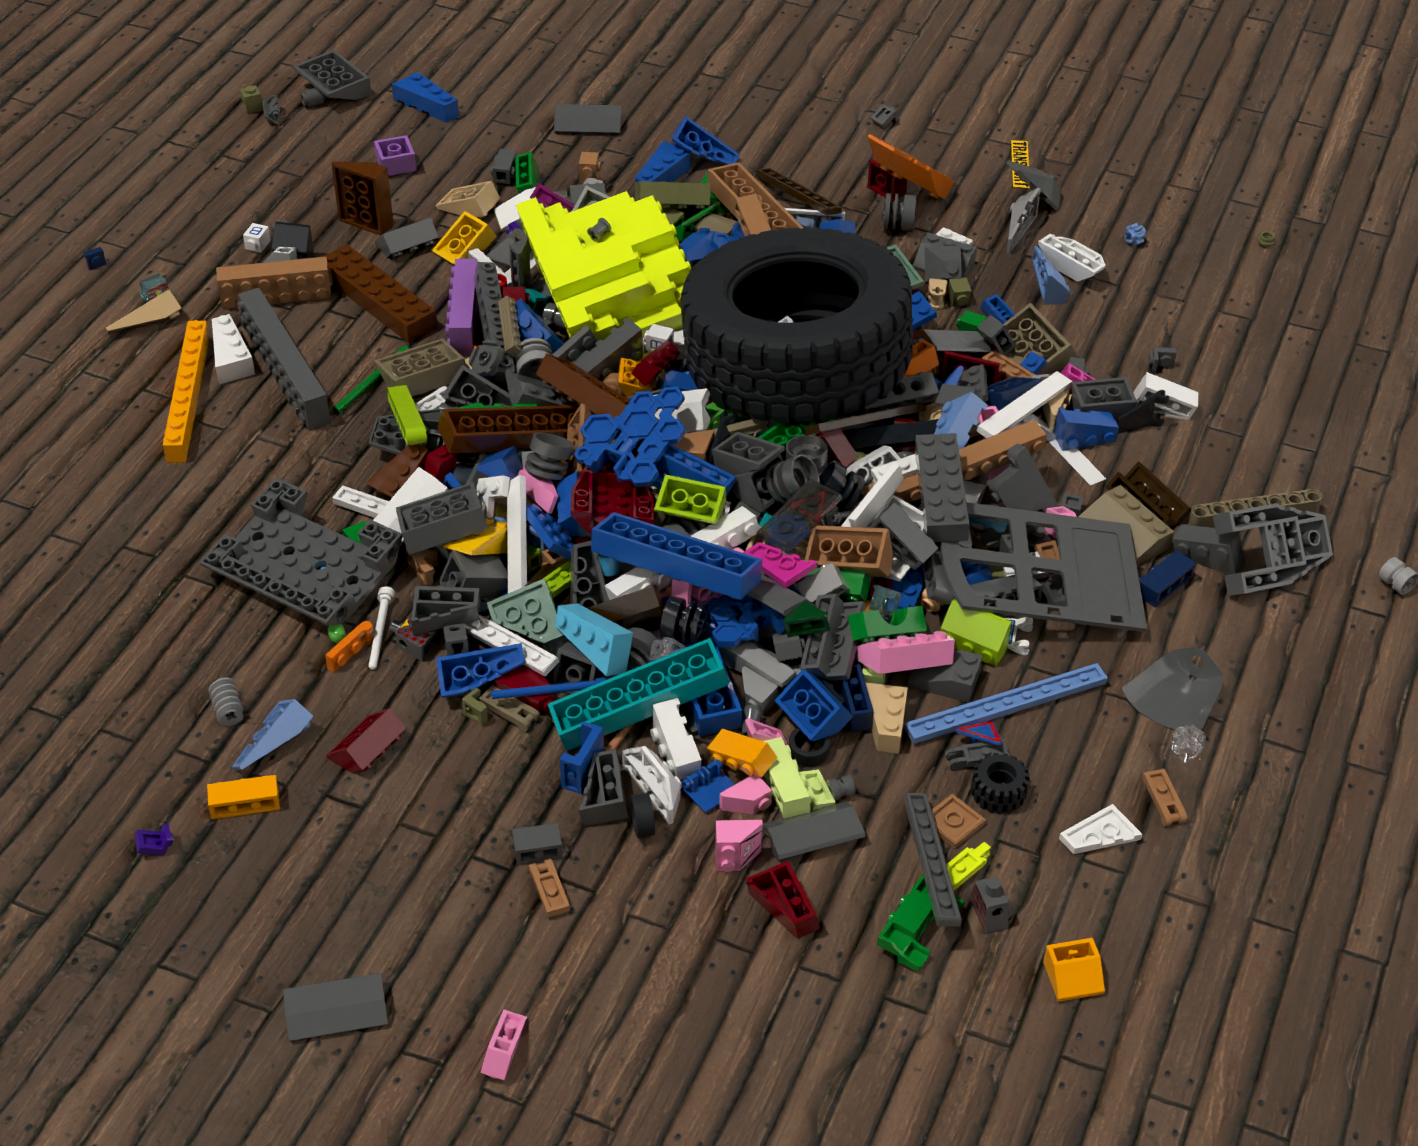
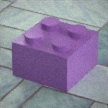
M407 135L374 141L376 160L378 165L387 167L388 176L416 171L415 153Z

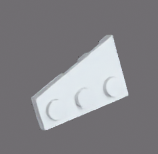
M1112 804L1061 832L1059 840L1073 854L1138 841L1141 840L1142 833Z

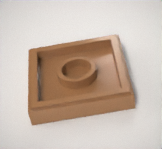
M954 794L948 796L931 810L938 836L954 849L983 827L986 822L985 818Z

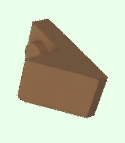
M406 548L407 561L425 586L434 584V567L439 565L438 552L425 549L422 553L409 555Z

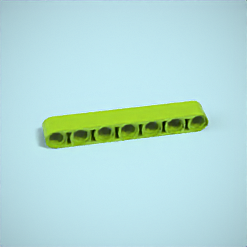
M407 385L387 387L388 401L406 445L427 443L424 423Z

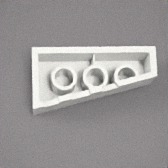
M230 314L213 318L215 367L219 385L255 375L252 356Z

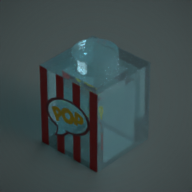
M159 273L139 282L141 288L139 293L148 302L169 290L168 282Z

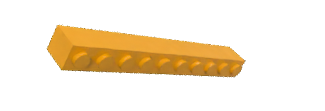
M194 320L187 322L163 441L166 463H186L210 339L207 321Z

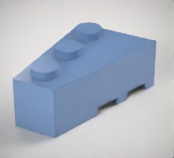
M972 392L946 402L942 408L941 417L937 421V428L934 434L956 433L958 448H964L970 438L968 435L972 425L977 426L979 420L976 418L981 410H986L988 405Z

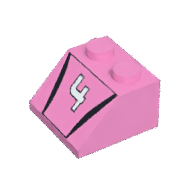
M762 820L716 821V871H740L761 852Z

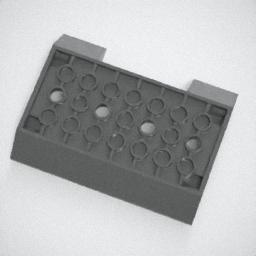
M276 477L251 504L255 514L252 520L235 538L224 534L199 563L203 567L325 625L346 623L395 565L403 538L402 533L369 519L357 533L361 543L356 542L303 518L302 514L308 495L307 491ZM258 537H263L262 540L255 541ZM295 551L293 554H289L286 556L288 552ZM320 566H326L324 569L317 570ZM352 581H358L356 584L349 585Z

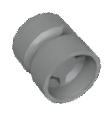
M1393 557L1382 566L1379 578L1388 585L1393 584L1394 590L1401 595H1405L1417 584L1418 573L1412 568L1406 567V564L1399 558Z

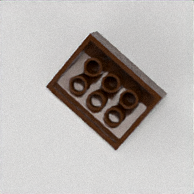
M333 161L331 165L339 221L380 236L394 226L387 167L370 162Z

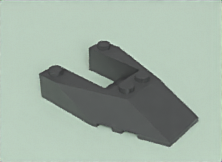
M1277 503L1213 515L1216 535L1259 527L1266 568L1225 575L1228 596L1292 584L1294 580L1304 576L1310 569L1317 567L1333 555L1326 515L1306 510L1301 511L1294 507H1284Z

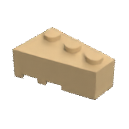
M865 682L874 712L871 731L876 749L880 752L899 754L908 688Z

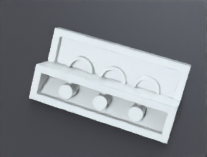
M708 388L682 391L685 400L679 409L673 412L672 416L675 419H679L686 433L706 431L711 420L705 409L710 396ZM658 409L655 413V417L660 419L659 414L662 409Z
M893 463L841 527L866 528L903 482L904 478L900 465Z
M418 467L373 521L401 533L396 507L447 491L448 488L431 474Z

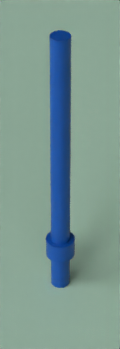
M602 677L596 678L594 681L491 691L492 699L580 691L608 679Z

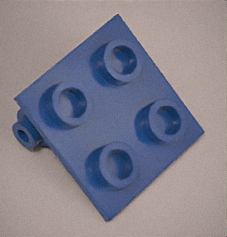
M720 760L711 761V764L707 765V767H701L700 770H696L694 774L686 776L681 781V789L705 813L719 805L721 792L735 785L721 771L723 764Z

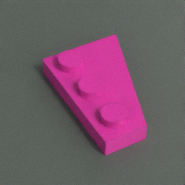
M760 542L743 552L762 559V572L785 589L817 569L816 561L809 560L807 562L801 560L800 556L796 554L789 556L781 553V549Z

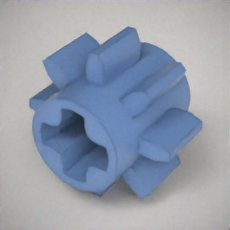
M1138 223L1126 227L1127 231L1124 233V238L1128 243H1132L1135 246L1144 242L1143 238L1146 236V230L1142 225L1138 226Z

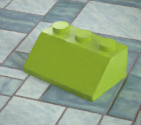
M665 474L654 511L715 524L721 518L726 503V488Z
M953 598L940 631L947 633L949 637L955 639L954 649L982 655V661L997 666L1007 651L1011 621L989 612L962 609L956 598Z

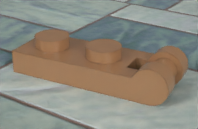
M1165 769L1144 772L1142 779L1161 816L1162 825L1170 826L1174 822L1179 824L1186 823V811ZM1174 810L1175 813L1170 814L1169 811Z
M552 859L544 860L542 864L536 865V863L528 865L531 878H533L547 918L570 912L569 902Z

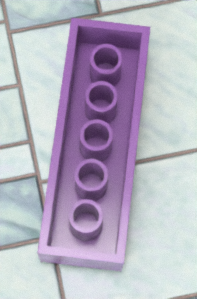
M455 259V266L451 268L450 287L453 289H449L448 311L450 312H447V323L449 324H446V335L450 337L447 338V342L463 357H470L475 346L478 300L474 274L477 259Z

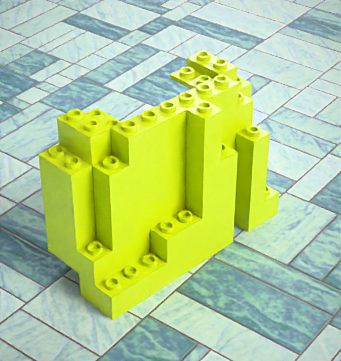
M626 191L569 213L567 208L563 209L561 203L544 208L542 203H538L536 197L516 204L541 277L545 278L566 327L569 339L586 325L590 328L597 341L600 339L603 341L611 335L610 331L615 327L617 329L620 328L627 317L642 329V337L652 324L673 328L674 331L683 329L680 299L685 280L692 269L689 261L685 262L686 257L683 249L679 250V241L677 237H674L677 234L674 225H670L666 214L661 213V204L659 201H655L653 195L635 202L634 198H630ZM599 218H604L608 221L612 230L606 232L599 242H595L588 235L587 229L596 225Z

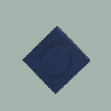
M101 247L84 252L86 265L89 270L106 265L104 252Z

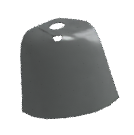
M1182 648L1173 650L1158 659L1124 685L1122 690L1128 701L1137 711L1152 721L1176 731L1192 732L1204 727L1221 691L1223 677L1217 665L1204 650L1200 648ZM1198 655L1202 657L1204 665L1196 667L1192 663L1193 656ZM1189 675L1195 676L1196 679L1190 680Z

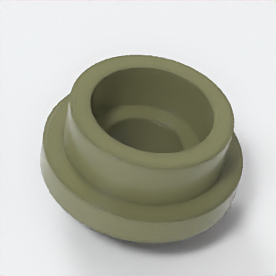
M1264 231L1258 236V243L1263 247L1275 244L1276 239L1272 232Z

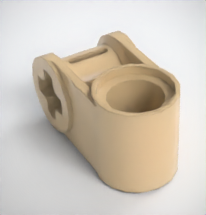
M929 278L928 302L935 310L942 309L946 296L947 280Z

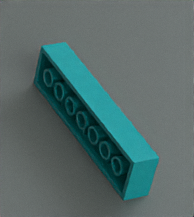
M709 638L548 703V707L565 750L568 751L582 745V722L602 727L603 736L653 716V704L678 698L681 705L730 684L713 642Z

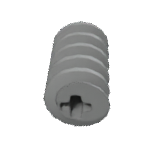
M228 677L214 681L208 691L217 721L224 726H232L239 723L243 719V707L237 693L235 681Z

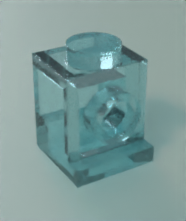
M874 584L873 588L875 591L869 609L878 610L882 618H886V615L892 616V612L897 610L902 593Z

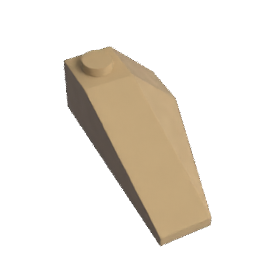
M167 290L109 325L105 330L109 333L167 318L172 320L180 315L178 311L181 310V306L171 291Z

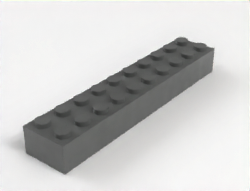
M260 288L239 293L237 307L242 314L239 317L241 325L246 327V332L249 337H252L255 348H259L260 356L265 358L268 369H272L274 379H278L280 389L285 391L288 402H292L294 412L299 413L301 423L305 424L309 431L331 424L326 393Z

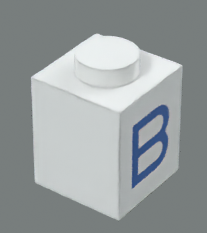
M252 223L243 234L245 249L262 253L271 241L269 227Z
M652 324L650 329L646 330L644 334L646 350L653 351L666 340L674 344L673 328Z

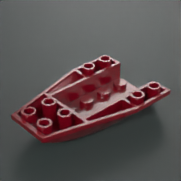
M611 460L606 462L600 472H592L588 466H585L571 490L570 515L589 535H592V528L613 512L650 524L654 523V499L648 487H635L632 481H622L619 483L613 469L616 463Z

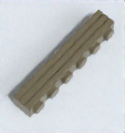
M505 296L498 301L505 352L514 357L522 351L516 303L513 298Z

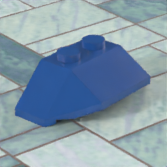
M522 298L516 302L521 342L530 338H541L551 345L553 354L564 345L563 341Z

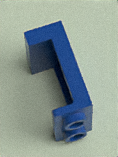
M582 722L581 724L582 747L577 756L563 753L560 758L561 788L581 795L588 783V773L594 753L604 751L603 728L587 722Z

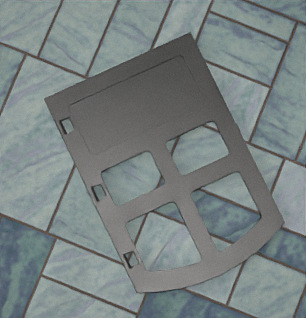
M966 502L968 517L1007 522L1009 524L1012 553L960 547L958 545L959 541L940 542L943 570L950 589L962 609L1146 632L1147 630L1130 524ZM1026 525L1056 530L1060 560L1034 557L1029 554ZM960 562L1014 569L1018 600L975 595L967 582ZM1031 571L1055 573L1062 576L1066 607L1040 604L1035 601ZM984 602L995 604V607L985 606ZM1056 611L1058 612V615L1048 614L1047 612ZM1111 619H1119L1121 623L1111 622Z

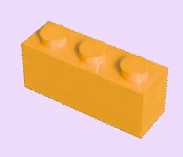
M721 729L707 747V750L712 755V760H720L723 765L730 767L732 770L736 771L738 769L750 776L763 777L777 759L776 754L768 743L725 729Z
M276 775L207 784L208 807L211 819L280 810L279 788Z

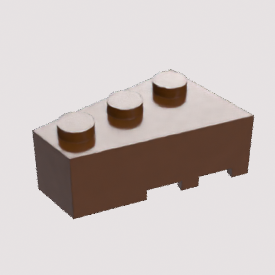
M419 444L408 445L366 484L376 493L391 500L418 467L424 469L430 451Z

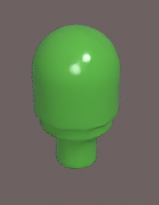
M342 624L328 626L327 632L332 642L338 644L346 637V631Z

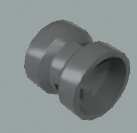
M849 774L842 776L840 780L835 778L827 780L826 784L835 801L840 800L843 796L848 798L855 796V785Z

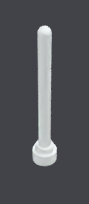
M381 587L378 590L377 599L380 607L369 660V668L371 670L377 668L388 605L394 601L395 591L390 587Z

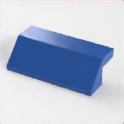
M668 444L664 449V455L659 462L654 464L659 472V476L652 486L661 489L666 474L723 486L726 488L727 497L736 480V476L672 444Z

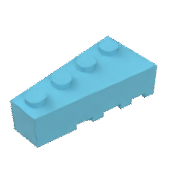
M580 604L558 606L555 626L606 676L619 675L626 672L633 632Z

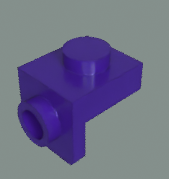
M163 824L160 831L137 830L135 834L137 853L165 855L168 847L173 843V833L170 832L169 824Z

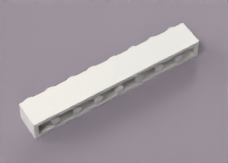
M742 506L719 519L715 524H711L691 535V537L732 549L760 533L756 515ZM636 567L604 586L609 600L653 585H657L658 591L672 584V577Z

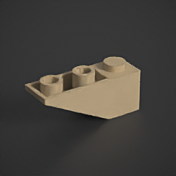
M1071 386L1042 406L1051 431L1056 426L1058 408L1063 407L1067 410V405L1070 406Z

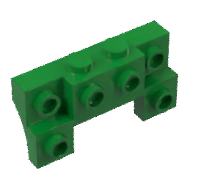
M923 874L909 894L903 895L897 911L893 910L891 912L887 925L878 936L877 941L878 946L898 956L897 962L916 972L920 971L929 958L931 951L920 945L917 941L934 918ZM955 896L960 912L964 907V901Z

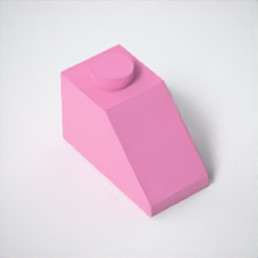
M752 775L720 793L719 808L723 811L754 815L772 805V789L756 775Z

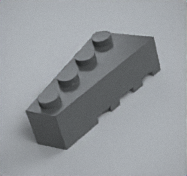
M464 365L460 367L442 396L445 401L461 406L474 403L494 406V403H501V406H512L509 393Z

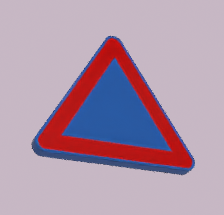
M992 721L956 728L957 733L972 737V744L976 743L979 739L995 745H1002V740Z

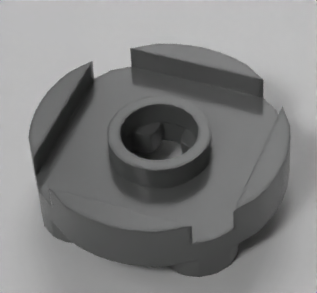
M488 339L483 341L484 344L481 347L476 346L469 358V365L472 367L470 370L482 377L494 376L505 354V350L498 343Z

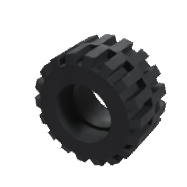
M994 753L993 756L988 754L985 755L984 759L980 758L978 764L974 766L971 783V794L974 796V801L976 803L980 802L979 806L988 808L987 811L990 812L994 810L997 813H1002V811L1009 813L1012 809H1019V806L1024 804L1027 797L1030 780L1028 768L1024 767V763L1021 760L1017 761V757H1010L1006 753H1003V755Z

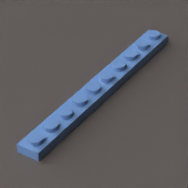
M1098 663L906 722L904 729L913 744L954 732L958 727L986 722L1107 684L1108 677Z

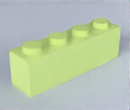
M782 737L763 741L769 744L777 756V759L764 776L769 787L772 789V794L784 819L810 813V803L813 802L810 789L807 790L805 787V779L803 774L798 772L796 760L791 758L789 745H785Z

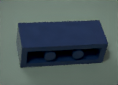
M1177 550L1170 556L1167 555L1159 565L1153 566L1149 573L1139 578L1142 599L1156 608L1193 578L1196 562Z
M853 664L850 680H838V688L845 700L844 707L853 715L848 722L850 732L871 730L874 714L861 666L860 664Z

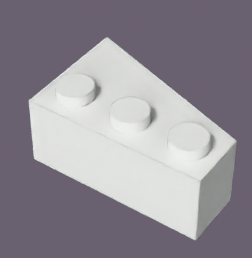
M1146 372L1133 392L1137 405L1155 395L1159 390H1165V396L1169 395L1168 403H1155L1153 413L1164 414L1168 418L1189 420L1198 408V392Z
M675 698L653 704V729H651V736L654 742H658L660 756L662 758L665 757L670 772L673 776H677L679 780H682L686 776L694 774L696 770H700L701 758L693 736L688 734L684 724H687L685 716L680 717L679 699Z

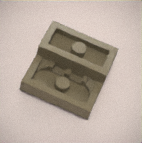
M709 214L702 218L694 226L693 230L698 232L700 228H710V231L733 236L732 228L738 221L716 214Z

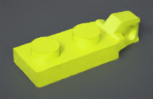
M983 842L976 849H969L967 847L946 864L953 891L987 863L986 858L990 856L991 846Z

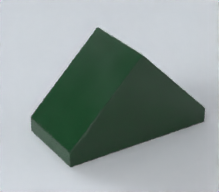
M803 601L783 619L788 637L830 631L826 612L806 601Z

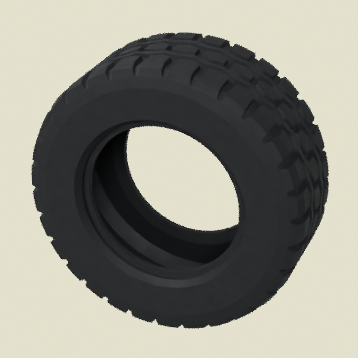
M798 227L783 228L781 230L759 232V234L741 237L738 241L733 240L720 246V249L713 250L693 267L685 280L680 300L687 369L698 389L708 388L710 392L709 400H713L718 406L730 409L731 412L742 416L750 415V418L765 421L773 419L774 422H791L792 420L796 422H809L815 419L834 418L838 414L846 415L859 410V407H867L876 402L878 398H883L902 380L910 364L913 352L912 287L910 278L900 259L889 249L880 246L879 243L871 239L862 238V236L850 232L843 233L841 230L827 228L823 230L814 227H804L802 229ZM787 316L793 320V323L779 322Z

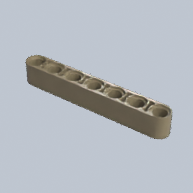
M1308 489L1199 504L1192 507L1188 525L1215 528L1213 519L1215 514L1275 503L1284 507H1294L1301 511L1306 510L1318 513L1323 495L1318 490Z

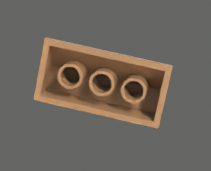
M585 404L579 406L568 423L567 440L574 444L571 458L566 460L569 465L566 470V477L575 472L580 475L586 466L585 464H579L574 456V452L579 446H585L583 444L585 438L581 434L580 428L588 417L593 415Z
M813 525L804 561H816L817 567L833 563L839 569L865 571L872 577H889L893 561L890 531L884 528Z

